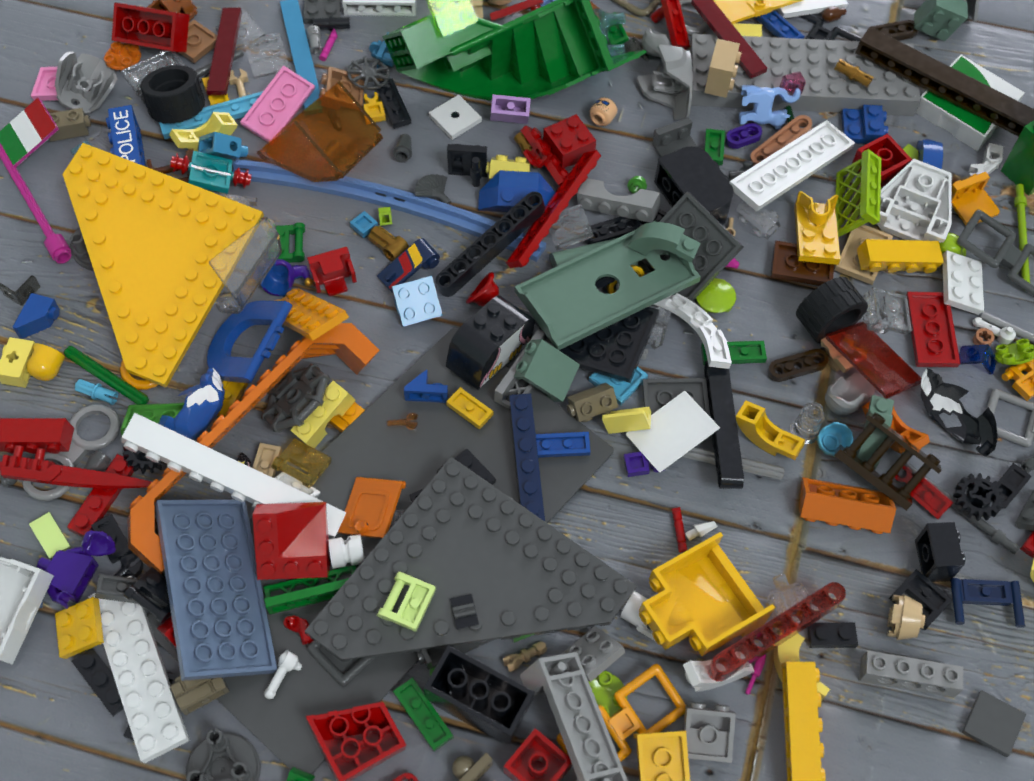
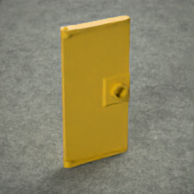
M803 0L713 1L730 22L734 24Z

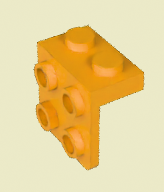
M986 171L980 174H973L969 178L962 181L958 180L951 185L952 208L965 225H967L974 212L978 209L992 218L1000 213L999 208L984 190L990 178Z

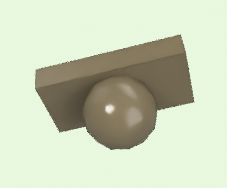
M486 752L475 763L469 756H459L452 763V773L459 781H478L492 766V757Z

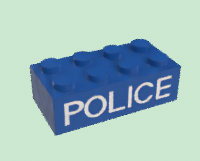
M132 105L108 109L109 117L106 118L108 129H111V132L108 133L110 144H113V147L110 148L111 154L146 167L141 130Z

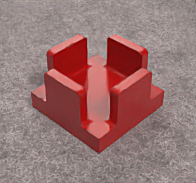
M347 246L307 257L311 278L317 293H321L320 285L322 284L325 285L328 296L347 292L348 289L344 280L346 277H351L353 283L357 282Z

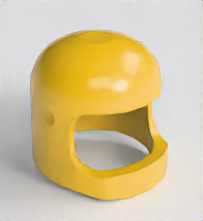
M34 343L32 347L34 352L26 365L27 371L38 380L51 381L57 376L65 356L52 347Z

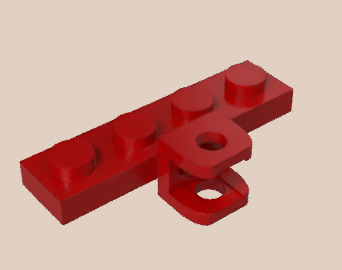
M525 125L520 131L533 149L531 151L525 149L523 154L533 166L541 168L545 165L558 186H561L569 172L561 167L560 159L550 151L552 149L551 146L542 140L541 132L535 127L531 128Z

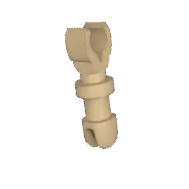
M540 641L533 644V647L527 650L525 648L520 650L519 654L507 655L503 658L504 666L508 667L509 672L517 670L523 662L528 663L532 657L544 654L547 651L546 643Z

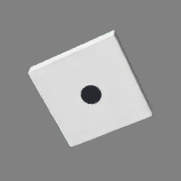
M460 95L453 97L429 112V117L451 140L482 122V117Z

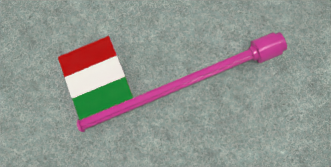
M36 98L0 130V158L47 237L44 241V246L51 258L57 263L62 264L71 259V249L61 234L54 233L16 168L59 130L41 99Z

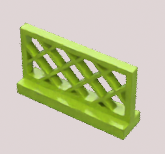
M869 149L862 152V159L836 172V195H839L835 206L838 237L868 222L873 225L880 222L881 158ZM849 174L843 182V176ZM857 176L852 185L849 186L853 178ZM847 188H849L848 191L846 192V194L844 195V197L842 198L843 193L845 192V190H846ZM854 191H855L856 194L854 195V197L852 198V200L849 202L848 200L850 199V197L852 196V194H853ZM846 203H847L848 206L846 207V209H845L844 212L842 213V209L844 208V206H845ZM855 207L856 209L854 210V212L852 213V215L850 216V218H848V215L850 214V212L852 211V209ZM847 219L848 221L846 222L844 227L841 228L842 224Z

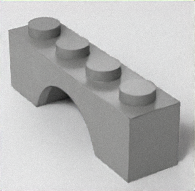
M589 178L582 183L577 192L578 208L651 223L660 209V192L640 189L628 196H617L605 189L604 181Z

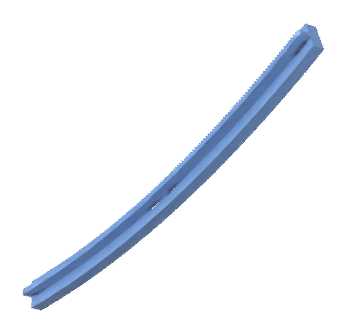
M239 159L232 163L233 174L238 167L249 169L248 174L252 175V182L301 188L364 201L383 207H391V209L422 217L476 237H480L496 223V221L431 198L415 196L411 192L365 180L273 163ZM376 192H377V193H381V194H385L386 197H385V196H382V195H378V194H376ZM395 197L405 200V202L396 200ZM522 233L506 249L514 252L526 234ZM541 241L539 248L533 252L529 259L537 262L546 248V243Z

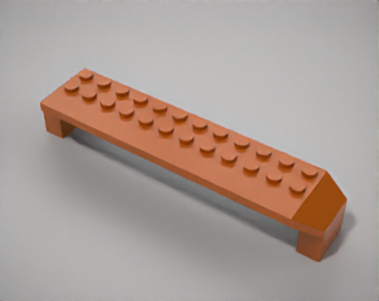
M340 323L314 341L303 337L301 339L302 342L297 340L287 352V357L283 354L275 362V365L271 368L272 371L268 369L259 378L260 380L256 383L258 384L257 386L252 384L244 392L241 402L237 399L228 408L226 417L223 415L218 417L210 428L211 431L208 433L205 430L197 438L196 442L212 449L302 359L336 354L357 375L380 350L352 323ZM168 467L165 469L162 475L163 478L160 481L156 478L147 487V494L144 497L139 495L130 504V513L127 519L128 548L149 568L152 567L159 573L164 571L160 538L155 533L154 504L186 474L184 471L175 472Z

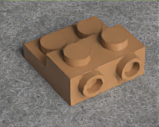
M329 66L327 72L322 74L320 84L324 85V88L321 87L319 93L322 105L339 110L342 105L361 110L364 89L351 83L347 71ZM351 74L352 79L359 76L358 74ZM360 79L356 83L364 86L365 81Z

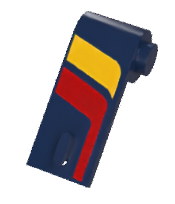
M420 238L382 270L377 277L393 293L391 286L404 283L422 266L425 269L435 268L439 264L440 255L424 238Z

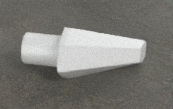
M715 521L694 524V528L686 532L685 535L690 541L698 536H704L718 526Z

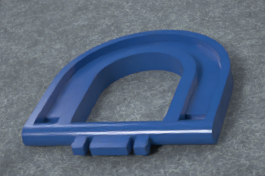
M260 300L248 303L236 310L220 326L211 341L207 354L208 368L213 367L220 375L221 380L252 383L263 360L270 357L271 353L269 351L274 350L281 337L279 334L284 331L282 325L293 307L292 304L286 301ZM253 325H270L252 358L231 357L232 347L243 331Z

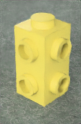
M496 155V157H492L491 162H487L486 173L489 174V179H492L500 170L530 172L531 164L525 157H515V160L507 159L508 156Z

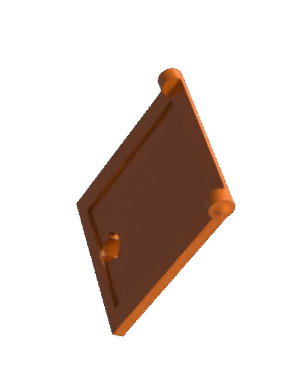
M356 477L345 509L347 513L338 533L346 535L361 534L363 537L382 539L389 530L401 491L405 489L406 482Z

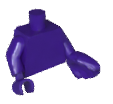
M88 531L82 539V547L71 548L66 551L59 550L55 553L52 560L44 557L40 558L37 568L54 575L47 590L49 597L54 603L60 604L67 609L69 607L67 605L69 600L74 603L79 602L99 566L92 556L110 555L116 551L115 542L107 533L103 531Z

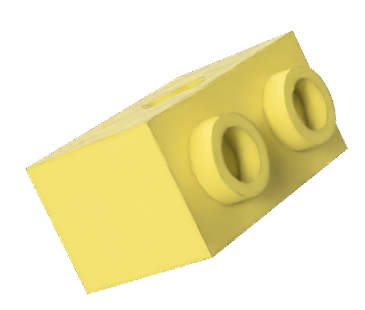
M9 338L7 345L3 347L0 359L1 384L26 388L31 376L27 371L26 365L34 352L32 349L34 341Z

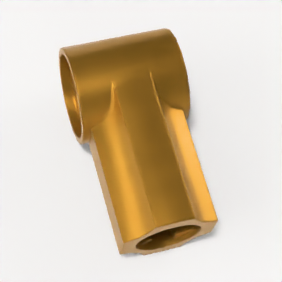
M381 226L372 228L368 235L369 241L379 247L391 262L409 247L402 237L393 236Z

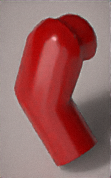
M295 615L287 616L284 619V626L291 631L299 633L303 645L310 644L313 639L305 634V630L309 626V622L306 619Z

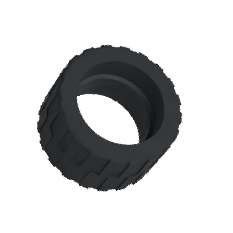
M170 65L159 68L148 74L140 85L149 115L157 122L165 124L180 123L198 115L205 106V98L197 72L188 66Z
M838 277L820 285L805 297L796 310V317L816 342L821 343V339L839 330L845 333L854 326L866 313L868 303L847 277Z

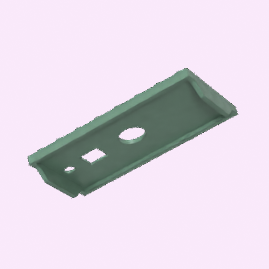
M634 230L516 285L514 288L517 296L554 347L561 350L700 282L701 276L695 270L692 262L669 251L652 250L645 256L629 248L628 245L636 231ZM668 254L670 259L662 260L660 255ZM646 259L654 271L639 277L630 265ZM602 277H612L618 281L620 287L614 293L604 294L597 290L595 283Z

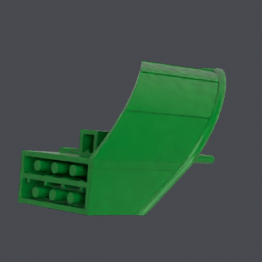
M555 0L503 25L454 9H448L435 16H425L382 36L397 72L450 93L491 101L493 94L531 99L548 94L551 95L600 72L610 71L633 59H638L641 55L647 53L646 50H640L611 57L607 48V39L599 27V18L594 14L589 0Z

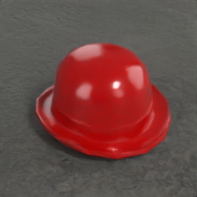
M489 272L466 299L467 304L474 302L483 307L499 295V287L493 280V272Z

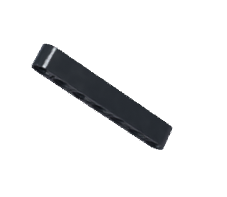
M539 192L527 194L443 269L435 279L440 293L445 297L453 296L538 220L545 212L542 195Z
M705 361L704 376L707 382L710 417L720 427L719 430L712 434L719 489H742L744 473L729 369L709 367L708 361Z

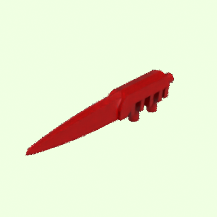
M15 445L13 456L3 455V459L0 461V475L3 478L61 486L109 489L147 488L152 483V481L114 473L56 465L55 462L44 460L46 450L40 448L36 449L35 459L22 457L24 446Z

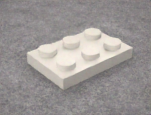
M946 250L942 254L944 261L942 264L944 304L977 315L984 312L982 262Z

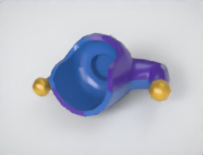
M275 259L268 262L266 266L257 268L252 278L247 280V284L253 287L256 285V281L261 279V286L267 293L274 296H285L292 289L296 279L304 278V283L308 287L312 286L313 280L307 266L291 265L283 259Z

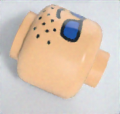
M603 97L594 103L589 112L594 124L607 126L615 118L618 111L616 104L611 99Z

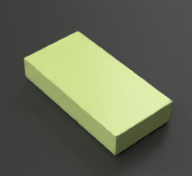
M50 512L29 523L50 560H52L57 551L71 549L70 544Z

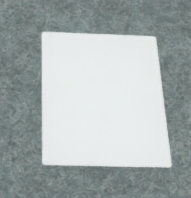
M683 391L651 415L650 429L629 431L626 433V436L657 471L662 472L719 430L720 427L686 391Z

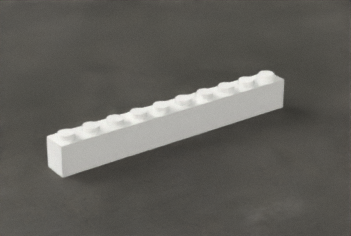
M134 413L121 437V443H124L126 449L132 452L139 450L145 453V457L157 463L160 460L168 464L167 467L175 472L184 471L189 474L188 477L197 482L203 480L211 484L210 487L218 492L227 491L237 501L244 502L246 500L252 503L253 508L256 507V504L323 502ZM326 503L328 537L332 539L335 538L347 512Z

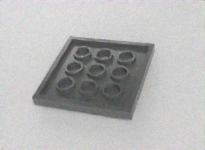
M686 192L659 221L684 228V235L701 243L692 261L695 270L701 276L700 282L677 292L692 302L744 248L689 192ZM662 254L660 258L662 260H669L670 256ZM646 259L641 260L651 271H654Z

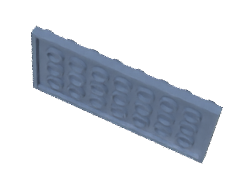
M157 500L154 505L181 680L275 673L277 665L261 580H257L256 556L246 501Z

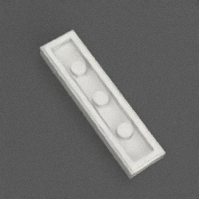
M803 0L779 8L777 11L783 18L821 13L826 8L833 6L846 9L848 3L846 0Z

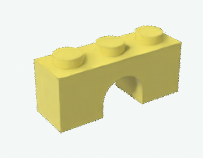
M332 381L326 388L323 405L318 406L304 420L302 426H293L290 430L313 450L328 434L325 431L328 422L335 415L343 416L356 401L335 381Z

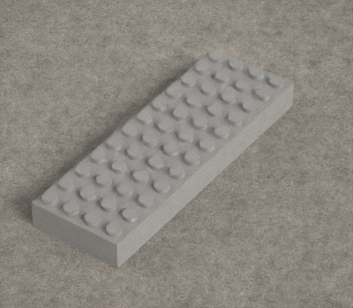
M692 34L691 47L689 48L693 70L691 106L753 109L754 103H749L747 106L741 105L742 97L745 96L741 95V85L768 88L780 87L784 88L790 96L794 94V86L800 87L801 96L795 103H787L783 101L780 95H776L772 106L773 110H782L786 106H791L794 111L841 113L842 109H862L863 105H882L883 111H886L887 115L915 116L920 104L918 85L855 54L860 41L742 36L767 66V72L750 79L739 65L736 77H732V79H735L733 90H728L727 98L706 94L704 91L716 41L719 38L711 34ZM906 44L914 48V44ZM842 59L854 67L858 66L860 70L873 76L874 78L869 87L867 88L854 80L851 81L848 79L849 77L835 71L834 68L839 60Z

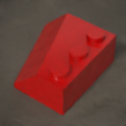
M384 702L357 706L346 710L330 711L325 714L305 716L336 781H351L404 751L406 748V743Z

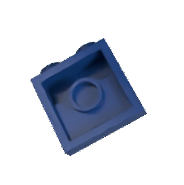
M863 105L862 109H842V132L854 141L855 144H868L888 134V126H884L887 112L883 111L882 105Z

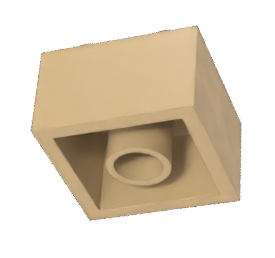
M717 39L704 93L727 98L728 90H733L735 79H732V77H736L739 66L735 65V63L739 64L742 53L738 52L740 43Z

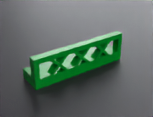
M355 565L331 570L326 578H298L265 586L266 598L264 600L269 615L331 600L349 579L339 580L340 577L348 573L353 574L356 570ZM326 579L330 581V583L316 586L319 580ZM303 584L304 586L308 587L306 589L294 591V589L298 585ZM277 590H281L285 593L272 597L270 595V592Z

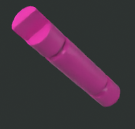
M335 29L332 30L319 56L321 61H326L337 39Z

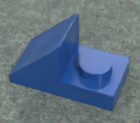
M425 370L404 386L405 401L446 403L448 400V385L440 383L428 384V370Z

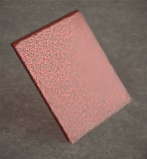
M864 321L826 334V339L886 399L921 384L922 378Z

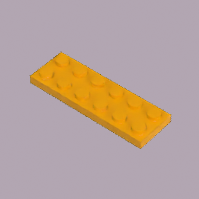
M299 288L288 291L286 293L287 296L282 299L274 300L286 301L292 304L293 307L283 325L312 341L349 318L344 309Z

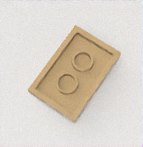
M862 225L852 230L840 255L839 265H836L834 270L873 285L878 272L861 270L857 248L866 239L892 240L893 235L867 225Z

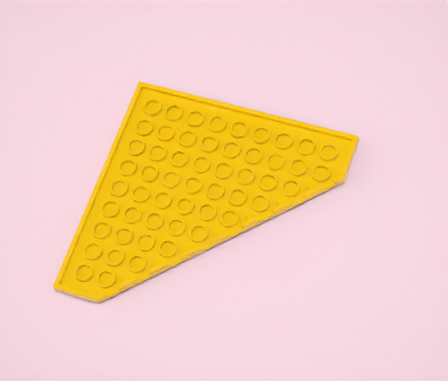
M82 143L62 175L125 368L128 373L166 388L263 219V211Z

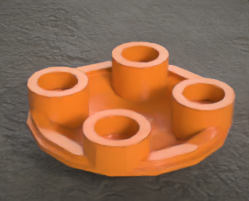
M116 41L110 45L111 48L104 56L105 64L109 68L125 70L135 66L140 61L141 52L138 45L121 44V42Z

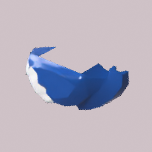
M213 367L209 368L206 374H202L199 385L190 387L178 395L188 394L183 408L175 418L162 415L159 422L160 425L197 441V438L208 428L223 406L225 389L223 388L220 375Z

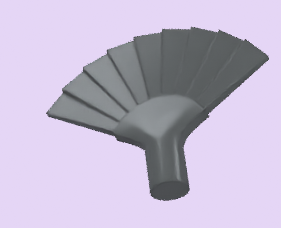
M438 174L422 177L415 186V196L437 198L443 203L450 204L451 200L444 194L448 177Z

